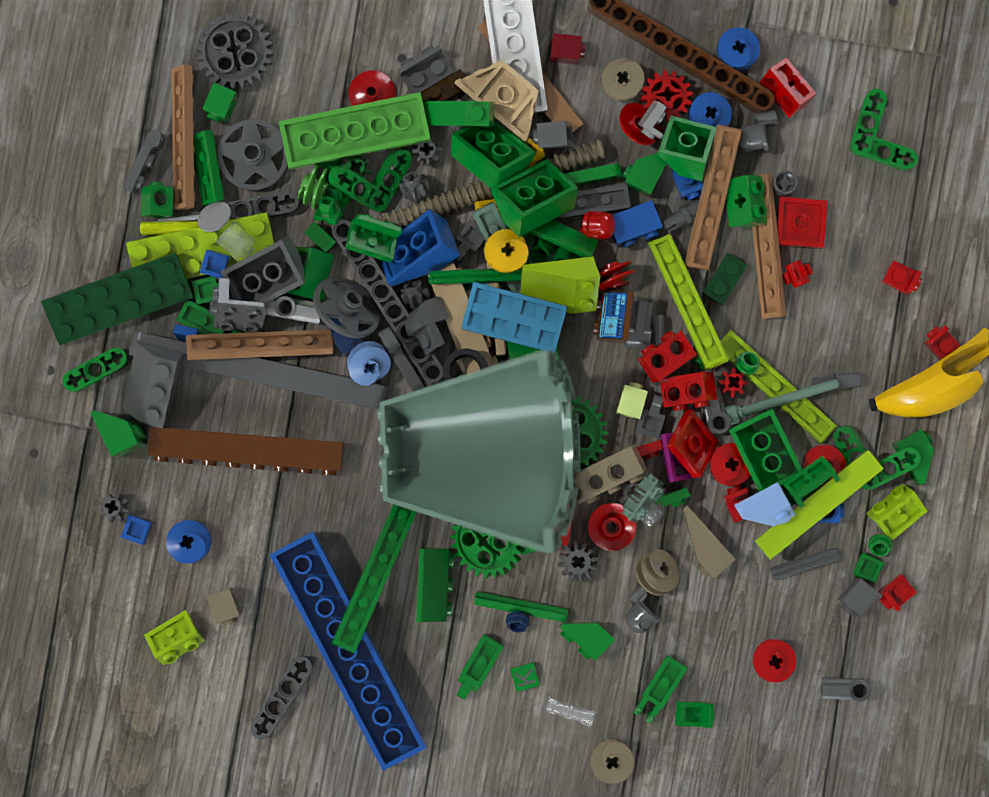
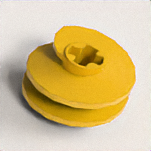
M501 229L493 233L487 239L484 247L485 259L489 266L502 273L514 272L526 263L529 254L524 238L522 236L518 237L511 229ZM505 246L511 250V253L507 256L506 253L501 251Z

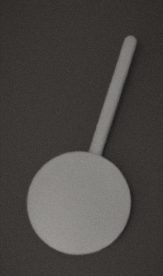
M215 202L206 206L199 215L159 218L158 222L197 220L199 227L203 231L213 232L227 224L231 217V209L224 202Z

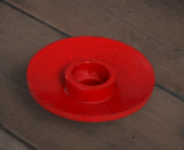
M369 70L360 73L353 79L349 87L348 96L351 105L355 106L396 97V90L392 80L386 74L380 71ZM373 88L376 90V94L369 96L367 91Z
M639 103L625 105L619 113V122L623 132L638 144H654L659 138L654 137L653 140L641 132L643 128L638 125L647 111L643 110L644 105ZM660 123L658 125L655 124L653 128L661 133Z
M603 504L595 509L590 516L588 522L590 538L603 550H621L628 546L635 536L636 523L629 521V518L622 514L624 509L621 504ZM610 522L616 525V529L612 532L607 529V525Z

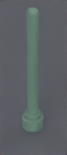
M833 379L743 407L733 404L725 407L730 418L731 425L740 423V420L744 419L743 416L839 387V381Z

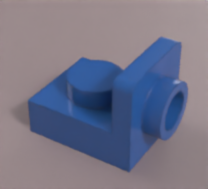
M675 171L671 172L681 199L687 197L689 201L700 197L703 187L701 181L679 176Z

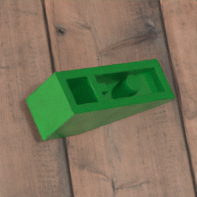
M423 101L427 125L494 126L495 102Z

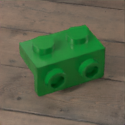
M357 214L350 222L345 248L391 262L394 259L397 237L402 233V228L395 226L392 222L373 219L372 216L367 214Z

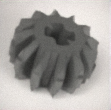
M574 541L572 544L574 550L571 551L568 546H564V549L568 552L567 556L559 553L558 556L566 560L565 562H559L557 565L558 567L567 566L561 574L565 576L571 571L570 581H573L575 575L578 574L579 582H583V573L589 579L592 578L591 573L587 571L589 568L597 571L598 567L590 563L598 561V557H589L595 551L594 548L584 552L587 543L583 542L579 550L577 542ZM574 556L584 558V561H582L584 565L581 568L572 566L571 563L574 562L572 560Z

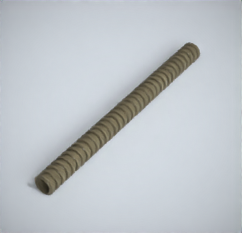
M595 139L594 143L590 141L588 145L581 144L580 148L575 146L574 150L569 148L565 153L561 151L559 155L555 153L551 158L546 156V159L563 173L564 170L566 172L570 171V168L577 169L578 165L583 167L584 163L589 165L593 160L597 162L599 158L603 160L606 155L602 142L599 139ZM477 180L476 184L469 183L467 187L463 185L462 189L455 188V191L451 192L449 190L447 194L443 192L439 197L434 195L433 199L429 197L427 201L423 202V200H420L419 204L414 202L413 206L409 207V205H406L404 209L400 207L396 212L391 210L392 213L390 214L385 212L384 216L377 215L378 218L375 219L383 222H392L395 226H405L406 228L429 209L442 216L443 212L447 211V213H450L452 209L456 211L458 207L464 208L466 204L471 206L472 202H477L481 199L484 201L486 200L485 198L489 197L491 199L493 196L491 188L484 182Z

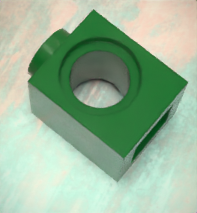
M213 83L202 109L208 114V119L220 123L221 120L228 122L239 96L235 91Z
M150 182L149 186L141 188V217L167 218L173 216V187H166L163 182ZM155 194L160 199L159 205L154 201Z

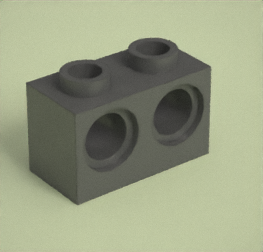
M568 121L538 123L537 129L533 130L534 143L538 144L540 149L549 150L574 147L572 123Z

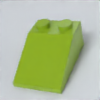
M593 257L522 265L520 294L567 306V313L575 314L596 311L600 275Z

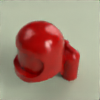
M588 211L581 219L582 227L580 228V233L588 238L608 239L615 232L616 221L607 212Z

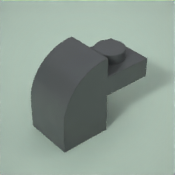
M440 297L424 301L406 319L408 337L416 334L426 356L433 354L445 345L437 327L445 322L449 316Z

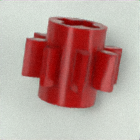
M798 260L785 266L787 272L782 274L786 285L792 283L793 288H797L810 282L808 276L812 275L813 271L809 263L803 265L802 260Z
M735 368L731 369V374L729 375L725 371L721 372L724 379L717 381L718 384L723 386L721 394L726 391L730 392V398L734 397L735 391L742 395L744 393L741 389L742 385L748 384V382L742 379L744 373H735ZM728 378L737 379V382L735 383L737 388H730L728 386V384L730 383Z

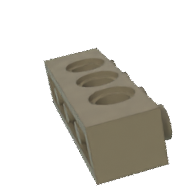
M635 444L580 470V472L574 473L576 481L574 485L580 487L582 491L581 497H577L574 511L580 509L578 504L584 501L591 504L601 499L600 493L608 491L611 494L621 489V483L627 480L632 484L644 478L642 473L648 469ZM616 464L624 468L623 477L615 475L613 469ZM594 475H599L602 478V487H597L593 484L592 478Z

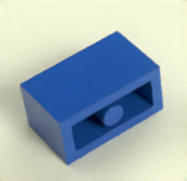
M652 200L612 215L616 221V229L612 235L616 247L620 245L623 248L630 247L637 243L636 239L643 236L645 240L659 235L658 231L663 227Z

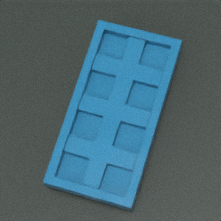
M473 282L461 330L541 351L555 352L567 306Z

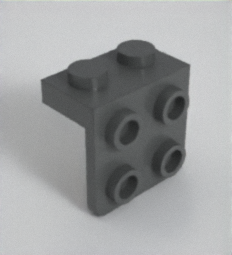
M219 278L218 287H213L209 314L214 315L213 328L223 331H245L246 333L261 332L267 304L229 300V279Z

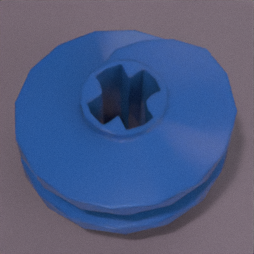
M741 27L731 28L724 32L717 44L719 60L740 73L747 71L754 65L760 52L759 41L754 33ZM736 45L738 49H743L741 54H739L738 50H733Z
M714 92L703 93L696 97L691 104L688 120L717 127V124L728 126L732 117L731 106L727 99L720 94ZM707 110L709 113L711 111L715 113L713 119L705 117Z
M184 520L175 524L169 530L166 537V547L169 554L176 561L185 564L201 560L209 553L212 544L211 534L207 527L194 520ZM186 536L194 539L191 543V548L184 545V542L187 540Z

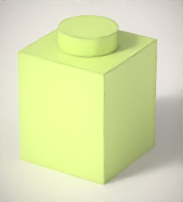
M630 382L629 386L624 385L615 413L639 420L648 391L643 390L644 386Z

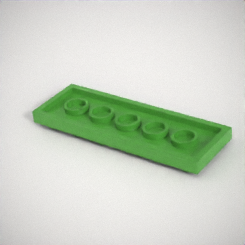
M421 92L279 121L289 170L431 141Z

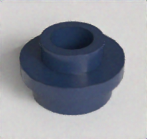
M514 611L506 617L507 627L512 632H524L530 624V618L521 611Z

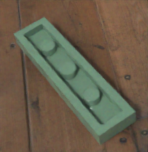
M493 201L471 212L485 241L493 233L501 229H507ZM507 246L501 249L502 253H506V256L511 253ZM521 281L506 282L511 292L520 294Z

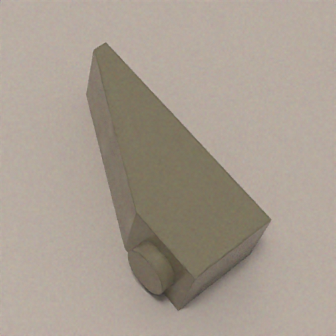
M684 505L681 508L695 560L700 564L697 566V569L706 578L710 575L711 578L715 579L736 559L687 505Z

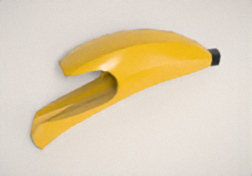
M983 327L976 336L934 365L882 392L875 398L869 399L871 411L880 410L889 415L906 418L926 417L953 409L972 398L983 385V379L980 371L966 372L989 355V329Z

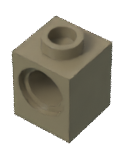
M233 587L207 596L216 624L223 622V625L226 626L238 621L237 616L242 615Z

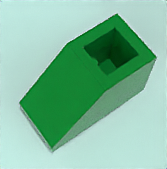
M562 622L559 625L563 630L560 635L569 643L572 641L580 646L577 651L587 660L591 657L596 661L615 641L597 622Z

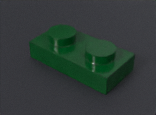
M727 252L702 294L723 306L746 269L747 264Z

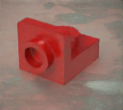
M893 260L881 282L908 295L912 291L916 292L922 282V279L919 278L922 271L918 269L915 271Z
M946 325L940 328L938 326L932 328L926 334L928 339L923 342L939 361L961 347L947 331L949 328Z
M656 440L639 446L637 449L641 456H644L645 459H650L658 456V450L663 449L661 441Z
M740 485L727 489L728 494L722 496L733 523L743 520L735 505L749 498L748 488L744 487L741 489Z
M902 574L897 575L878 591L881 595L879 600L887 610L892 609L896 612L901 609L900 606L917 593Z

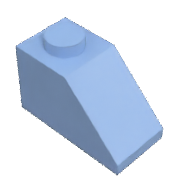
M778 482L735 505L742 519L770 526L784 524L791 517L795 516Z

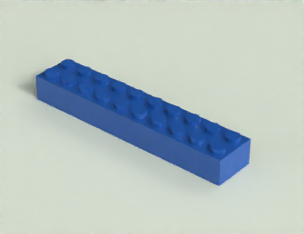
M313 531L269 554L382 770L384 771L426 749L427 743L367 629H365L355 653L331 644L351 598L316 532Z

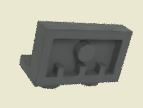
M439 45L425 48L421 52V56L414 60L409 58L403 61L398 69L400 77L411 94L422 92L454 73Z

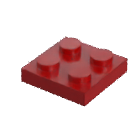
M779 197L777 212L779 245L823 249L828 200Z
M691 409L684 412L667 447L693 478H699L702 476L719 441Z

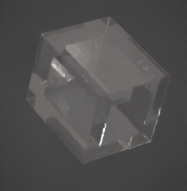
M235 221L216 240L237 261L241 257L246 259L255 250L252 246L255 240Z

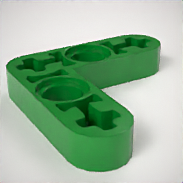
M872 89L863 99L849 143L850 151L855 156L901 171H908L916 166L918 162L917 153L910 148L876 137L887 97L884 91ZM877 95L881 103L874 107V111H865V108L869 110L873 103L869 98ZM868 116L874 120L873 128L866 129L863 127V117ZM862 134H871V137L867 135L863 142L867 147L861 151L858 150V145L855 142L861 140ZM878 147H887L890 152L889 157L886 159L880 158L877 154ZM895 150H897L896 156L903 157L908 154V159L912 160V162L904 165V160L896 158L894 162L891 160L895 155Z
M392 149L372 184L350 169L342 166L332 168L329 173V182L333 187L366 208L382 212L389 205L409 169L412 157L405 149ZM398 155L403 159L401 163L397 160ZM391 166L394 167V169H397V172L391 170ZM339 173L342 174V176L345 179L350 180L348 184L340 181V179L338 178ZM387 174H391L393 177L392 183L389 186L384 185V177ZM358 183H362L363 192L357 196L354 188ZM379 188L386 190V192L382 193L383 191H380ZM375 197H378L377 199L380 201L379 204H376V202L373 201Z
M843 425L834 432V443L842 453L847 465L853 462L851 459L852 452L858 451L863 454L867 450L852 426ZM842 431L844 434H850V437L848 438L850 445L855 443L857 446H854L849 451H847L846 448L849 446V443L846 439H840ZM909 445L879 460L878 462L882 467H884L885 462L894 463L896 472L889 474L883 469L874 476L872 483L868 481L861 488L872 490L914 469L923 459L922 451L917 446ZM907 452L916 455L914 463L912 460H908L901 465L900 460L908 455Z

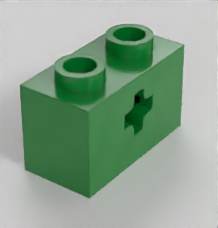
M744 175L730 179L726 195L729 227L746 228L767 223L762 176Z

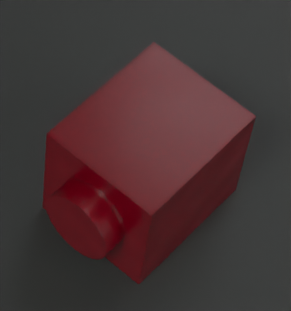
M553 33L550 62L578 65L579 58H584L586 44H581L582 36Z

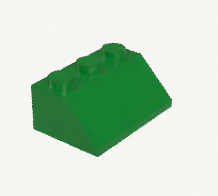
M495 119L494 126H465L453 133L451 137V156L490 188L525 171L536 153Z
M546 159L491 188V192L503 222L518 237H521L575 208L578 187Z
M554 220L522 236L527 244L529 253L525 265L591 257L598 244L597 240L588 238L584 234Z
M769 409L729 429L759 492L777 482L780 486L783 485V483L802 470L773 409Z
M419 548L416 622H446L447 616H452V602H447L448 592H453V578L449 577V568H454V553H450V548Z

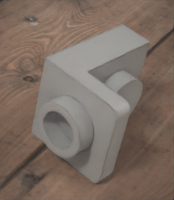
M655 100L638 123L643 128L641 132L652 140L654 137L662 139L664 136L653 126L655 124L658 125L666 114L664 112L666 106Z

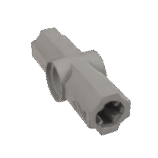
M279 296L265 303L267 304L266 315L286 320L321 324L322 319L317 314L313 302L293 299L288 296ZM285 302H291L292 310L288 314L281 312V306Z

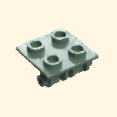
M650 473L647 477L644 476L638 486L647 493L645 494L636 488L635 490L643 495L644 498L641 500L634 494H631L640 503L638 504L629 498L622 507L624 509L622 514L628 517V520L638 523L639 520L644 521L650 512L648 507L652 501H658L664 492L662 487L665 483L657 480Z

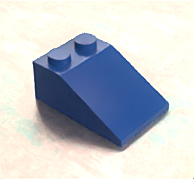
M429 209L404 228L397 237L394 259L391 262L380 260L387 283L392 287L429 274L430 271L443 269L459 257L460 253L448 221Z

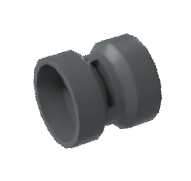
M789 170L778 172L772 179L773 192L778 197L790 195L798 184L796 175Z

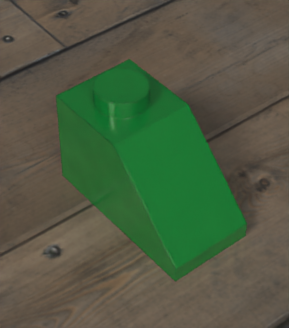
M658 153L637 159L633 166L628 164L622 176L626 178L624 184L650 197L666 162Z
M922 429L915 430L892 443L896 451L909 445L917 446L922 451L923 459L921 463L908 471L915 485H923L926 482L934 452L931 446L933 444L931 436L927 431L923 432ZM907 452L908 455L901 460L902 463L908 460H912L914 463L916 455Z

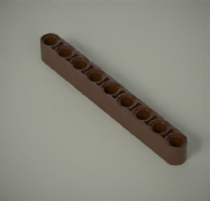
M589 0L588 9L593 16L750 111L758 114L769 111L772 107L774 95L770 90L621 0H603L606 4L603 8H597L593 4L595 0ZM621 11L625 14L626 18L624 20H617L613 14ZM643 24L646 27V31L639 33L634 29V25ZM656 36H663L666 39V44L659 45L655 42L654 38ZM682 48L686 51L687 55L685 57H678L675 54V49ZM695 61H704L707 68L704 70L698 69ZM718 72L724 73L727 81H718L715 74ZM744 85L747 88V93L739 94L736 86ZM764 97L768 105L765 107L759 106L756 98Z

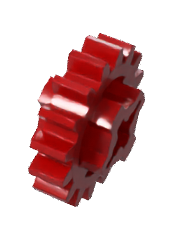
M664 70L662 76H659L656 72L653 75L654 80L650 78L646 80V84L649 87L643 86L641 91L646 95L640 98L642 102H646L643 110H648L655 100L666 106L664 118H666L667 123L670 116L680 118L679 113L686 115L687 109L685 107H690L692 104L687 98H691L693 92L687 91L690 83L683 84V75L676 78V71H673L671 76H669L667 71ZM671 83L675 84L679 89H676ZM657 84H661L658 91L651 92ZM664 92H666L667 95L671 97L669 101H666V98L662 97ZM682 101L681 105L673 110V104Z

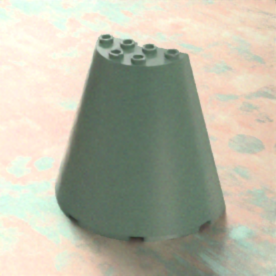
M539 351L380 402L377 416L380 421L381 430L378 435V441L384 447V455H381L379 459V466L382 470L380 491L383 494V501L544 553L554 554L562 546L561 536H567L573 519L578 487H574V483H576L574 472H580L578 414H572L573 406L571 400H576L569 372L563 360L557 359V353L553 351Z

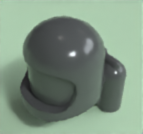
M776 110L758 113L754 117L755 124L744 126L741 129L739 144L744 151L751 152L759 149L769 151L766 131L778 125Z
M641 585L630 594L629 601L631 603L634 602L635 605L626 613L625 617L628 627L636 633H644L654 622L658 623L661 621V618L647 603L651 594L643 589Z

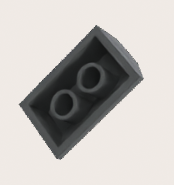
M291 237L282 239L221 271L223 278L229 279V289L234 299L239 301L267 303L306 283L302 259Z
M141 341L136 342L122 408L138 422L162 429L167 424L173 407L184 353Z

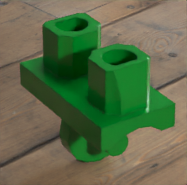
M329 184L326 195L320 199L319 206L313 215L314 221L324 220L330 225H337L339 220L344 219V211L352 198Z

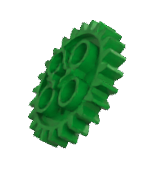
M578 395L575 401L571 400L573 406L572 414L574 412H581L584 415V422L579 425L580 435H587L591 440L588 448L580 447L581 470V463L589 467L588 459L591 458L597 461L595 453L604 452L599 446L600 444H607V441L603 440L602 436L609 434V432L602 430V427L607 422H600L599 419L604 414L595 413L598 406L588 407L590 399L581 403V396Z
M457 524L451 526V529L456 531L455 534L450 535L451 539L456 540V543L451 545V548L458 549L454 556H461L463 558L460 565L468 564L467 572L475 569V576H479L482 573L484 578L490 577L491 574L493 578L500 576V573L505 575L509 572L508 569H514L516 567L515 563L522 560L518 554L524 553L525 550L520 547V544L507 541V544L504 545L501 542V538ZM469 533L474 535L475 542L471 541ZM485 551L490 554L491 560L485 557Z

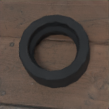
M469 348L459 349L451 353L443 367L444 380L453 379V364L461 358L468 357L475 360L480 370L488 368L484 356L478 351Z

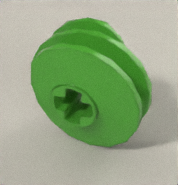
M316 164L311 174L305 175L297 196L298 200L303 198L305 206L311 203L314 210L318 208L319 201L326 195L329 183L325 182L328 168L324 169L319 179L316 178L320 167L319 164Z

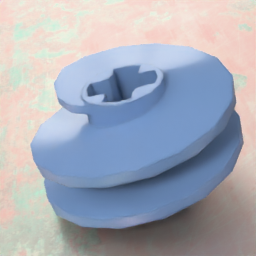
M366 341L355 346L347 360L349 374L354 382L367 386L385 377L391 365L387 349L375 341Z

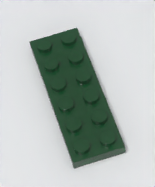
M176 251L43 299L41 304L60 346L193 298L194 294Z

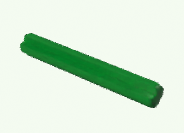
M522 267L510 273L498 272L493 268L430 271L428 278L431 285L521 281Z
M480 591L475 593L474 605L508 612L521 611L528 616L559 622H566L568 618L567 608Z

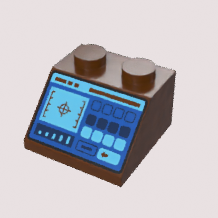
M603 291L602 296L598 297L596 311H600L599 321L594 320L593 335H597L596 341L625 344L628 341L634 292Z

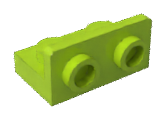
M901 484L894 488L883 500L876 503L867 512V515L875 521L884 535L894 540L928 511L916 493L905 484Z
M186 610L144 635L154 658L163 665L175 662L179 656L188 651L195 650L199 647V644L205 641L203 636L197 631L190 614Z

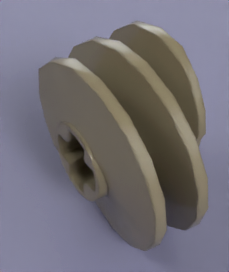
M626 58L611 61L604 68L601 76V86L605 94L612 100L619 102L630 101L635 98L642 90L644 84V72L641 66ZM625 76L627 78L626 83L620 84L618 82L619 77Z
M653 550L652 553L639 559L635 566L638 582L650 594L656 596L664 595L673 590L679 582L678 566L674 558L664 550Z
M608 738L595 745L591 751L590 765L598 779L608 784H617L626 780L632 773L634 757L626 744L615 738ZM616 756L617 764H610L609 766H607L608 761L606 759L608 757L614 758Z

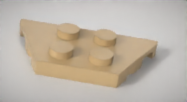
M500 60L491 64L490 67L480 69L472 75L455 81L454 84L474 101L495 102L494 117L525 143L528 141L539 90L508 64Z

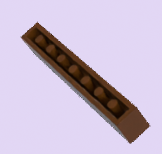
M150 427L148 456H154V461L169 462L170 457L178 458V463L192 464L193 459L202 460V465L216 466L217 461L226 462V467L240 468L241 463L250 464V469L264 470V466L269 465L274 466V471L288 472V467L298 468V473L312 474V469L322 470V475L336 476V471H342L344 442L172 428L162 429L158 427Z

